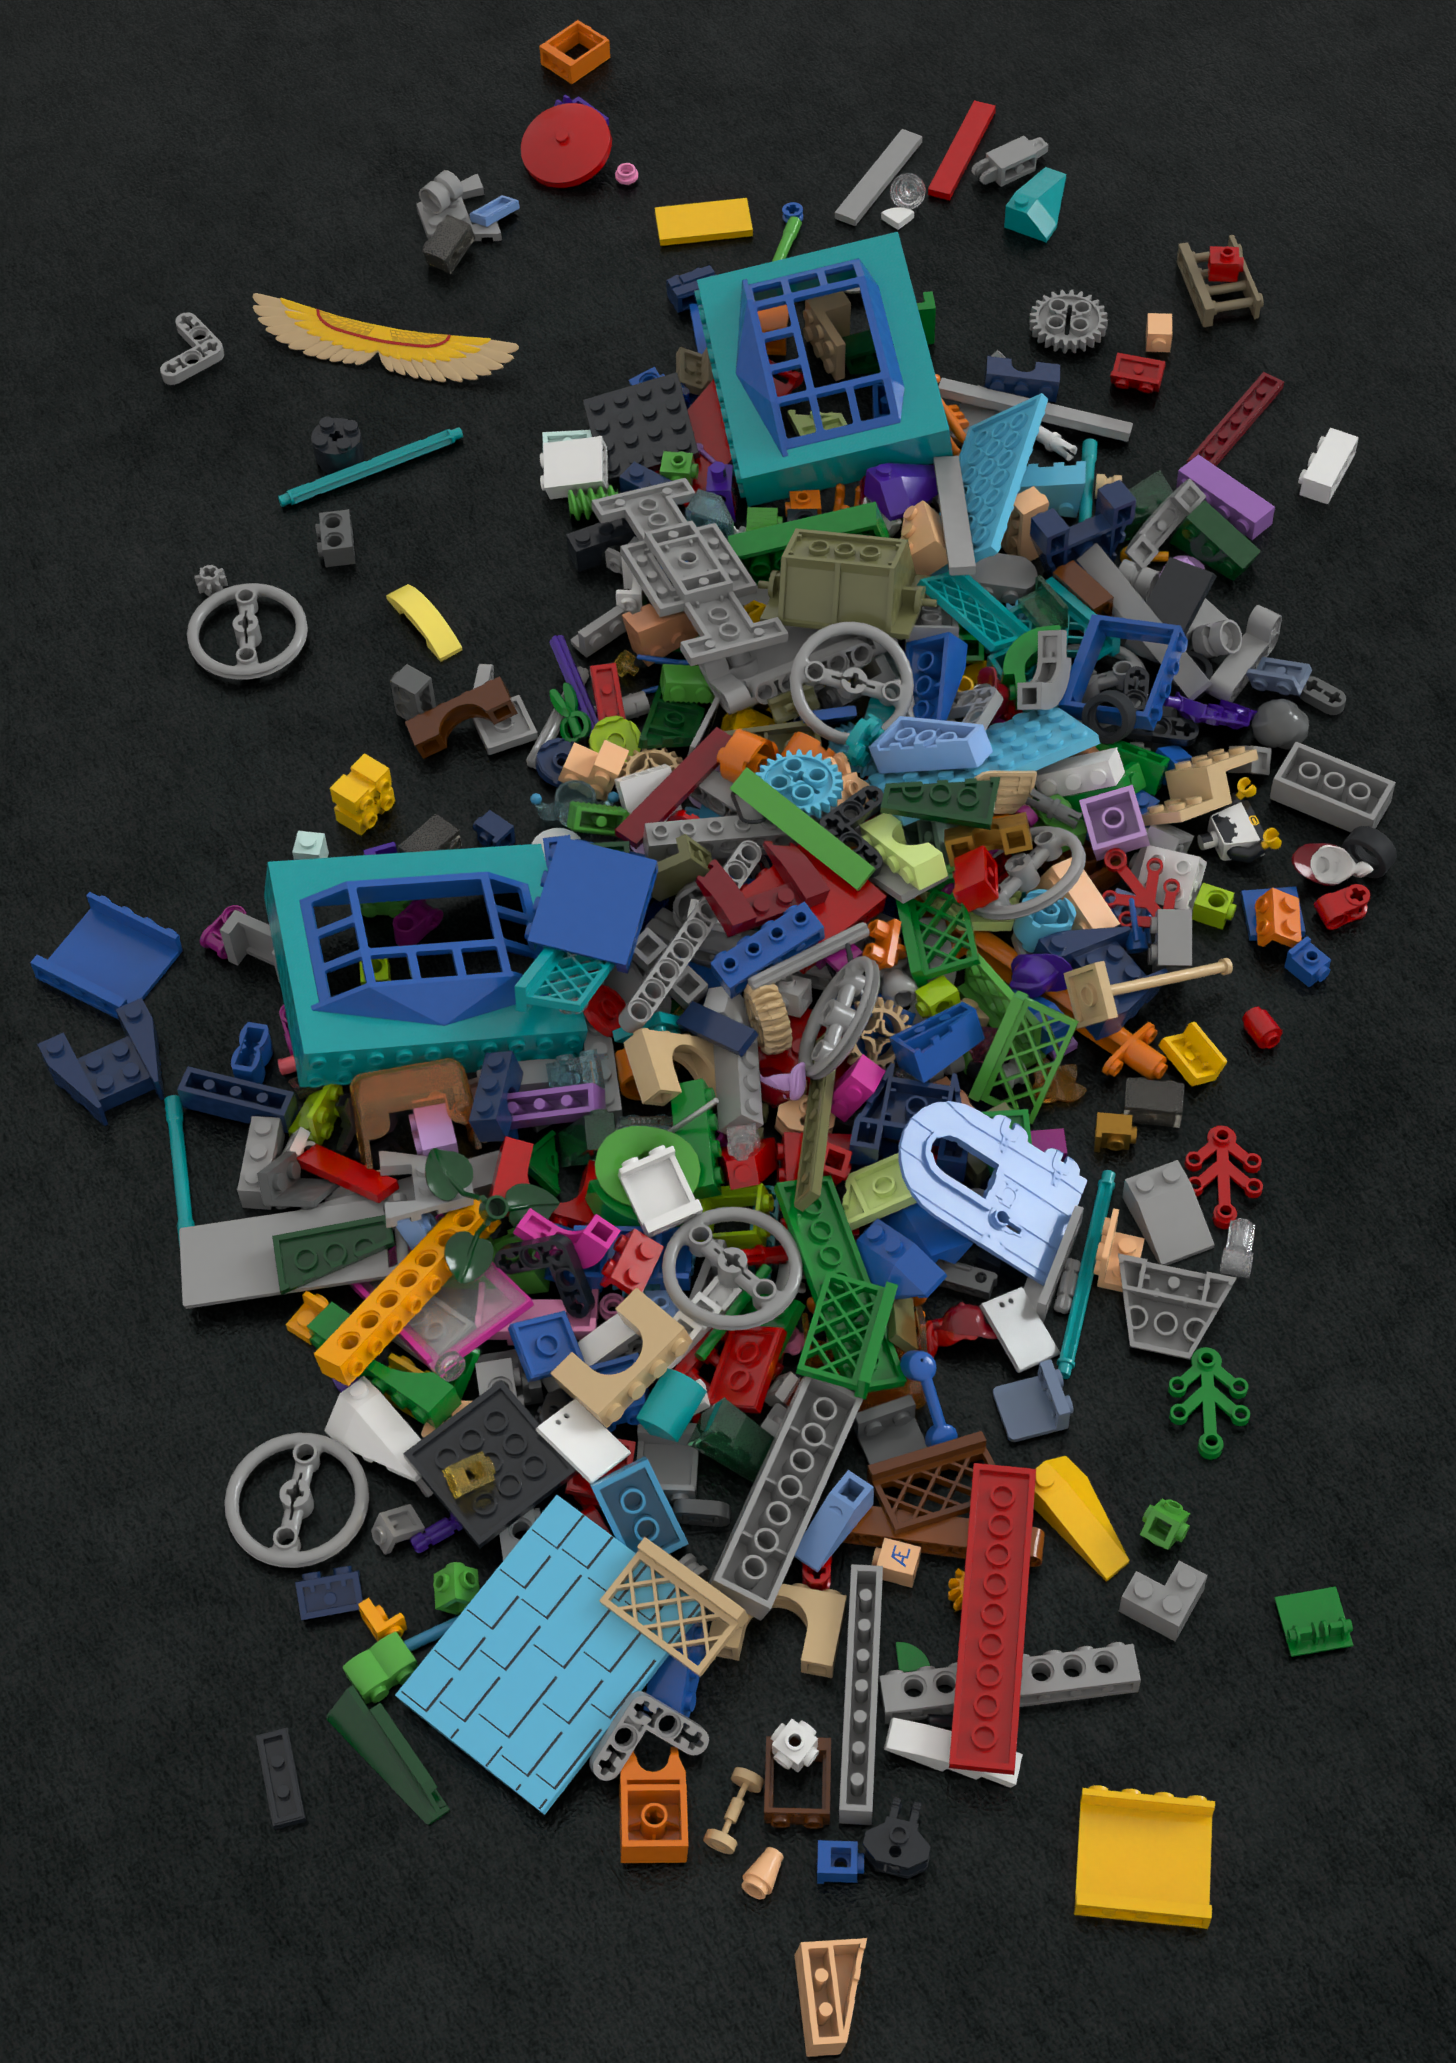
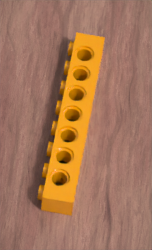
M474 1200V1205L449 1211L314 1353L323 1374L349 1386L392 1339L402 1331L406 1324L420 1312L422 1307L435 1293L441 1289L452 1276L444 1257L445 1244L452 1235L460 1231H467L474 1236L475 1231L484 1222L479 1214L480 1201ZM500 1219L491 1222L480 1234L479 1238L487 1239L501 1224Z

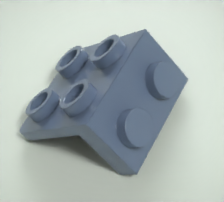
M1051 1359L1039 1362L1038 1376L1000 1385L993 1389L996 1406L1007 1437L1011 1442L1068 1429L1070 1414L1073 1413V1404L1070 1396H1065L1062 1387L1064 1382L1061 1371L1059 1369L1055 1370Z

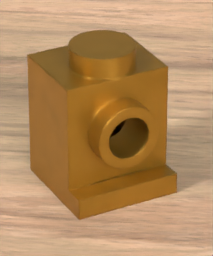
M1097 1112L1094 1152H1100V1147L1114 1151L1121 1149L1129 1150L1130 1144H1136L1137 1127H1132V1115Z

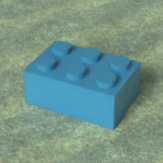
M646 1456L590 1484L615 1538L633 1552H638L637 1546L644 1537L668 1554L689 1544Z

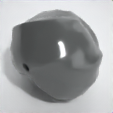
M1277 699L1265 702L1257 709V713L1252 719L1251 727L1255 739L1262 746L1291 750L1295 742L1302 743L1308 736L1309 719L1295 703L1286 699Z

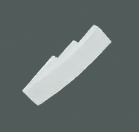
M716 1275L702 1293L699 1291L691 1301L709 1312L724 1315L742 1292V1289L739 1287L733 1289L726 1288L719 1282ZM680 1310L673 1318L686 1329L693 1342L682 1356L677 1357L667 1367L669 1369L676 1366L711 1329V1327L693 1321Z
M617 1313L581 1339L578 1345L585 1363L590 1366L617 1358L629 1350L628 1344L640 1336L629 1328ZM553 1376L541 1379L549 1393L560 1388Z
M898 1718L891 1719L884 1750L942 1772L950 1769L976 1780L984 1777L1010 1788L1016 1785L1022 1754L1016 1752L1014 1775L949 1768L952 1731Z

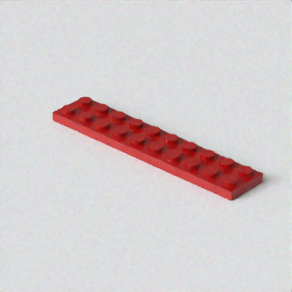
M974 1463L949 1758V1768L1008 1775H1014L1036 1469Z

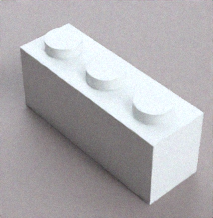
M1333 428L1329 429L1326 437L1321 436L1317 445V453L1311 454L1307 465L1308 469H1303L1298 480V483L1301 484L1300 495L1328 504L1355 456L1359 437Z
M1117 748L1065 758L1036 771L1035 785L1038 792L1048 797L1055 794L1067 796L1116 786L1124 775L1125 770Z

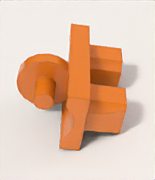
M876 919L868 924L869 936L875 938V944L870 943L866 945L862 956L876 961L879 970L892 968L898 964V959L907 957L906 947L901 945L902 939L899 937L901 921L897 919L888 922Z

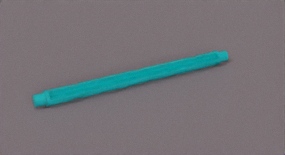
M460 427L439 432L424 440H418L374 457L369 461L358 463L316 479L314 482L290 489L285 494L278 496L279 503L283 507L288 504L294 505L317 494L328 492L453 444L455 440L463 438V433Z
M1104 1170L1101 1179L1098 1181V1191L1060 1358L1057 1360L1058 1369L1061 1371L1063 1379L1070 1378L1071 1370L1075 1367L1074 1360L1094 1276L1098 1245L1102 1239L1105 1217H1107L1112 1191L1115 1188V1173L1111 1170Z

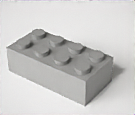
M1295 742L1273 779L1270 799L1349 832H1352L1359 826H1369L1376 829L1391 803L1396 782Z

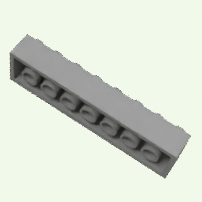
M806 1376L802 1378L709 1581L710 1585L745 1609L747 1614L759 1620H762L772 1608L863 1401L862 1398L854 1396L855 1392L845 1387Z

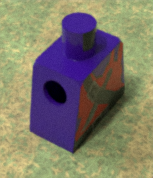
M714 462L708 467L706 485L711 524L723 523V507L725 506L730 514L731 521L735 523L738 484L734 467L731 464ZM720 495L726 498L725 506H723V503H719L721 502Z

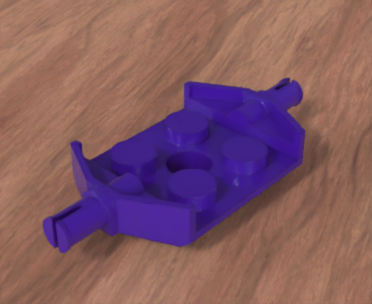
M1177 691L1175 697L1169 696L1163 706L1177 709L1180 716L1195 723L1203 722L1215 726L1224 725L1236 730L1244 726L1248 727L1250 720L1257 713L1255 710H1250L1221 699L1220 705L1209 703L1207 707L1206 704L1181 696L1180 692Z

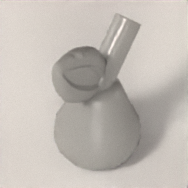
M908 957L898 959V964L892 968L880 970V977H883L881 994L884 1002L889 999L894 1001V1006L898 1005L902 1008L913 1003L916 999L915 991L918 989L912 977L903 972L909 964Z

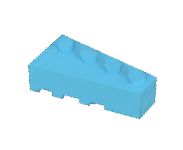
M1077 461L1076 465L1064 466V462L1054 463L1053 467H1038V464H1028L1017 494L1034 486L1041 494L1047 497L1049 501L1048 510L1054 508L1060 516L1076 518L1085 487L1086 461Z

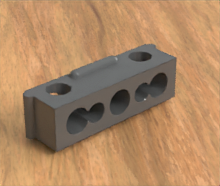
M941 1259L936 1262L947 1274L945 1280L939 1285L941 1287L989 1300L993 1287L997 1286V1274L995 1272L960 1262L953 1264Z

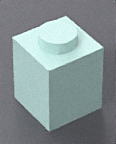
M298 831L292 851L294 860L328 858L329 851L325 833Z

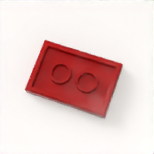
M757 1326L746 1330H729L707 1393L710 1402L708 1409L761 1413L787 1335L784 1328Z

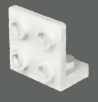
M1151 845L1147 846L1138 878L1139 882L1146 889L1148 877L1146 864L1151 858L1161 859L1163 862V872L1159 875L1155 902L1159 905H1164L1166 894L1163 890V884L1167 879L1173 878L1180 883V892L1176 896L1174 908L1192 909L1193 912L1194 902L1200 890L1207 862L1198 856ZM1157 863L1150 865V869L1153 871L1160 868V865ZM1174 884L1167 886V890L1170 892L1177 889V886Z

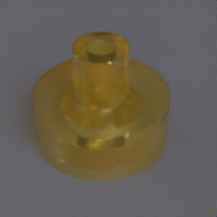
M627 650L622 651L614 662L616 663L619 677H623L626 673L635 676L639 670V667L633 664L635 655Z

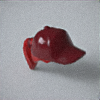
M963 1302L949 1308L942 1318L927 1321L922 1330L925 1352H928L933 1358L939 1346H950L963 1339L975 1340L978 1336L987 1339H998L990 1324L986 1322L981 1308Z

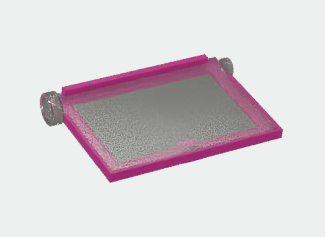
M443 1213L435 1217L437 1223L445 1216ZM408 1245V1253H410L412 1250ZM396 1246L388 1251L389 1267L398 1264ZM492 1261L489 1268L479 1278L469 1283L460 1284L456 1282L452 1275L397 1335L432 1372L445 1381L450 1382L457 1379L464 1371L466 1362L463 1357L534 1306V1303ZM384 1279L349 1285L365 1300Z

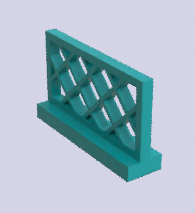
M948 570L947 573L920 579L917 586H925L926 594L931 599H937V604L990 652L1011 646L1018 637L1031 630L970 575L951 576Z
M1053 577L1044 581L1043 589L1009 610L1015 616L1020 613L1030 614V620L1020 621L1031 630L1032 628L1060 625L1061 629H1066L1067 644H1081L1083 636H1068L1069 629L1080 630L1085 634L1091 615H1097ZM1044 599L1050 604V607H1035V603ZM1034 614L1049 615L1048 621L1033 620ZM1052 615H1063L1067 622L1052 621ZM1106 636L1097 661L1107 654L1113 657L1120 653V638ZM1067 650V657H1076L1078 650Z
M545 947L515 985L516 1011L527 1013L533 1005L581 1013L616 964ZM588 960L591 961V962H587V963H584V964H580V962H584V961H588ZM572 965V967L561 969L562 967ZM596 969L599 970V971H596V972L588 973V971H592V970H596ZM577 974H580V975H581V976L569 978V976H573V975H577ZM558 979H561V980H562V981L550 983L551 981H554V980H558ZM586 983L589 984V985H586V986L577 987L578 985H582V984H586ZM567 988L570 989V990L563 991V992H560V993L558 992L559 990H563V989H567ZM551 993V995H548V996H540V995H544V994ZM576 997L578 998V1001L568 1000Z

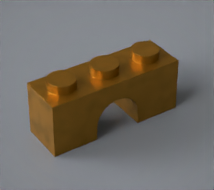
M1026 812L993 819L991 830L968 826L944 829V842L950 867L954 866V858L982 845L988 851L995 849L1004 850L1005 855L1033 849Z

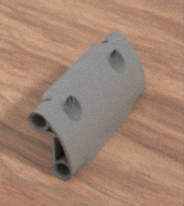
M784 626L789 633L787 642L698 665L714 696H720L719 704L731 715L758 703L768 704L767 699L790 690V674L794 659L808 638L820 629ZM845 634L822 642L813 650L808 659L809 661L821 662L827 669L844 673L849 668L865 666L872 658L888 651L867 637ZM813 668L807 670L811 678H819L817 670Z

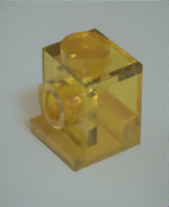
M483 1451L442 1470L455 1499L495 1480L493 1475L495 1474L494 1465L488 1456H484ZM466 1470H471L474 1473L472 1481L468 1480L465 1473Z

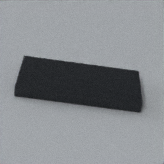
M1169 557L1146 603L1162 623L1180 625L1186 636L1216 575L1210 571ZM1126 640L1124 648L1133 652L1138 658L1161 666L1160 662L1143 641Z

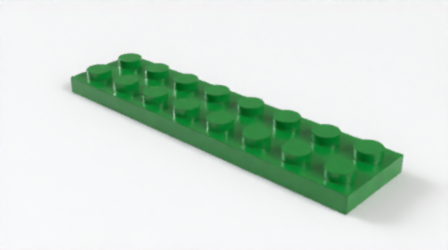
M831 1175L823 1176L820 1197L803 1212L794 1207L797 1180L776 1183L774 1192L787 1228L792 1234L800 1252L802 1269L815 1305L819 1298L826 1271L871 1283ZM830 1282L828 1288L834 1297L846 1292L842 1285ZM866 1292L857 1295L863 1305L875 1301L876 1295ZM851 1298L839 1303L845 1313L857 1309ZM833 1306L821 1310L827 1321L839 1316ZM862 1314L850 1319L857 1330L868 1325ZM844 1322L831 1327L838 1338L850 1333ZM887 1327L868 1392L904 1387L907 1382L906 1377L901 1371L900 1360L894 1344L889 1341ZM825 1331L828 1342L832 1341L827 1332ZM855 1338L843 1343L849 1354L861 1350ZM837 1347L831 1349L835 1361L843 1358ZM848 1364L838 1367L841 1376L853 1378L854 1372Z

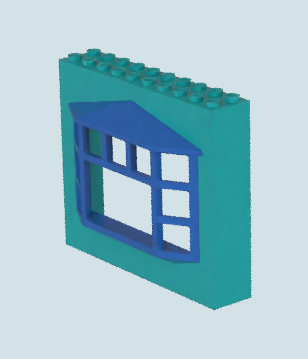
M898 232L697 280L699 290L694 292L697 305H699L700 319L740 497H746L748 507L789 498V491L823 490L835 487L839 483L857 482L866 475V469L880 464L929 465L934 463V457L953 456L950 430ZM859 287L881 372L815 388L794 303ZM787 305L791 326L763 333L758 311ZM794 336L799 357L785 362L770 364L765 343ZM802 368L806 390L778 397L772 375ZM883 383L890 414L861 421L854 389ZM846 392L853 423L825 430L817 398ZM809 400L816 432L788 439L780 407Z
M528 844L268 862L264 899L299 1086L316 1088L329 1084L347 1085L355 1082L373 1083L379 1080H404L413 1077L430 1078L436 1075L447 1074L461 1075L481 1070L485 1054L491 1052L513 1051L517 1061L559 1059L564 1060L566 1066L580 1063L588 1032L583 1010L579 1013L533 1005L527 1013L516 1011L515 985L524 974L511 971L507 952L536 959L545 946L537 945L536 950H531L528 945L505 939L499 918L526 926L529 922L533 923L535 916L533 904L536 896L541 897L543 887L540 885L544 870L548 871L542 845ZM519 893L523 913L496 905L493 894ZM475 895L484 896L494 939L381 948L368 947L360 904ZM350 904L351 916L317 929L313 907ZM355 927L359 949L324 963L320 939ZM497 951L501 972L466 974L462 953ZM452 954L457 976L421 978L417 956ZM407 957L411 979L375 981L371 960ZM361 961L366 984L331 997L327 973ZM572 965L562 967L561 969L572 967ZM558 979V980L551 981L550 983H554V982H558V981H562V980H561V979ZM567 988V989L559 990L558 992L560 993V992L567 991V990H570V989ZM551 993L544 994V995H540V996H548V995H551ZM576 997L568 1000L578 1001V998Z

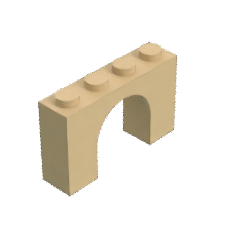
M648 1028L636 1030L633 1036L623 1043L642 1104L664 1106L682 1092L672 1060L682 1064L690 1072L694 1080L703 1078L707 1086L713 1088L716 1097L714 1047L712 1043L690 1034L670 1033V1031H655ZM717 1104L712 1107L713 1112H717Z
M635 1288L615 1308L622 1321L643 1340L640 1356L631 1367L613 1375L600 1374L571 1352L550 1373L560 1388L583 1405L606 1428L619 1420L624 1411L635 1400L642 1397L653 1381L661 1377L666 1372L667 1367L677 1357L682 1356L693 1342L686 1329L638 1288Z
M800 1583L793 1585L782 1584L772 1608H784L794 1612L801 1618L807 1629L801 1657V1672L832 1678L846 1613L847 1596L841 1595L840 1592L833 1589L819 1591L810 1589L809 1586ZM747 1614L749 1620L742 1629L739 1627L717 1657L739 1661L746 1627L753 1616ZM720 1619L713 1620L709 1637L721 1636L729 1625ZM710 1643V1649L714 1646L715 1643Z

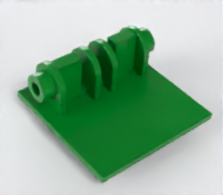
M1336 1587L1274 1598L1291 1657L1353 1646L1350 1632L1353 1631L1352 1622L1350 1619L1345 1618Z

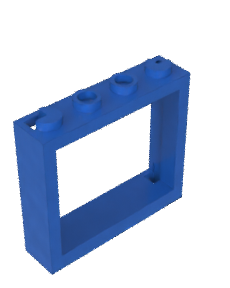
M1092 614L1072 665L1067 689L1058 704L1060 709L1076 720H1082V711L1086 703L1081 702L1106 636L1168 644L1144 712L1136 711L1137 720L1134 728L1154 731L1157 721H1160L1162 718V707L1165 699L1170 696L1173 677L1178 674L1181 655L1188 646V639L1180 625ZM1101 705L1097 707L1096 715L1099 723L1122 725V717L1118 708Z

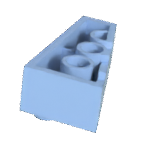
M899 716L869 746L879 774L978 768L993 752L983 724Z

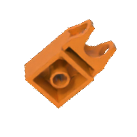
M671 1747L667 1765L656 1772L646 1771L641 1768L633 1751L620 1772L621 1863H686L688 1854L686 1771L680 1761L678 1748Z

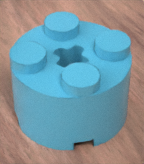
M1032 890L1027 893L1022 902L1033 899L1047 890ZM1064 897L1063 900L1059 899L1051 906L1039 912L1015 919L1013 931L1018 940L1022 942L1023 949L1033 953L1039 939L1057 932L1071 930L1076 917L1075 907Z

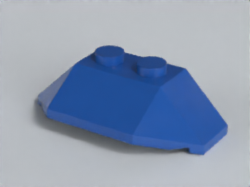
M878 1218L855 1240L870 1282L885 1287L886 1282L898 1284L895 1299H907L916 1296L918 1298H928L947 1277V1274L914 1242Z

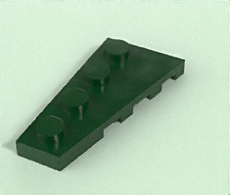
M990 777V780L977 781V778L965 779V782L937 780V783L923 784L922 781L886 783L881 803V813L991 830L1000 777Z
M385 1215L272 1236L281 1295L395 1246L392 1227L386 1228Z

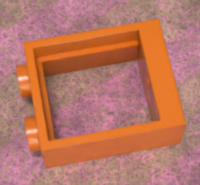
M579 20L539 46L541 65L571 84L610 58L609 39ZM579 43L589 49L588 52L576 60L564 54Z

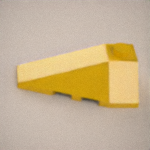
M1067 1456L1046 1460L1036 1468L1034 1509L1107 1582L1124 1568L1130 1560L1088 1477Z

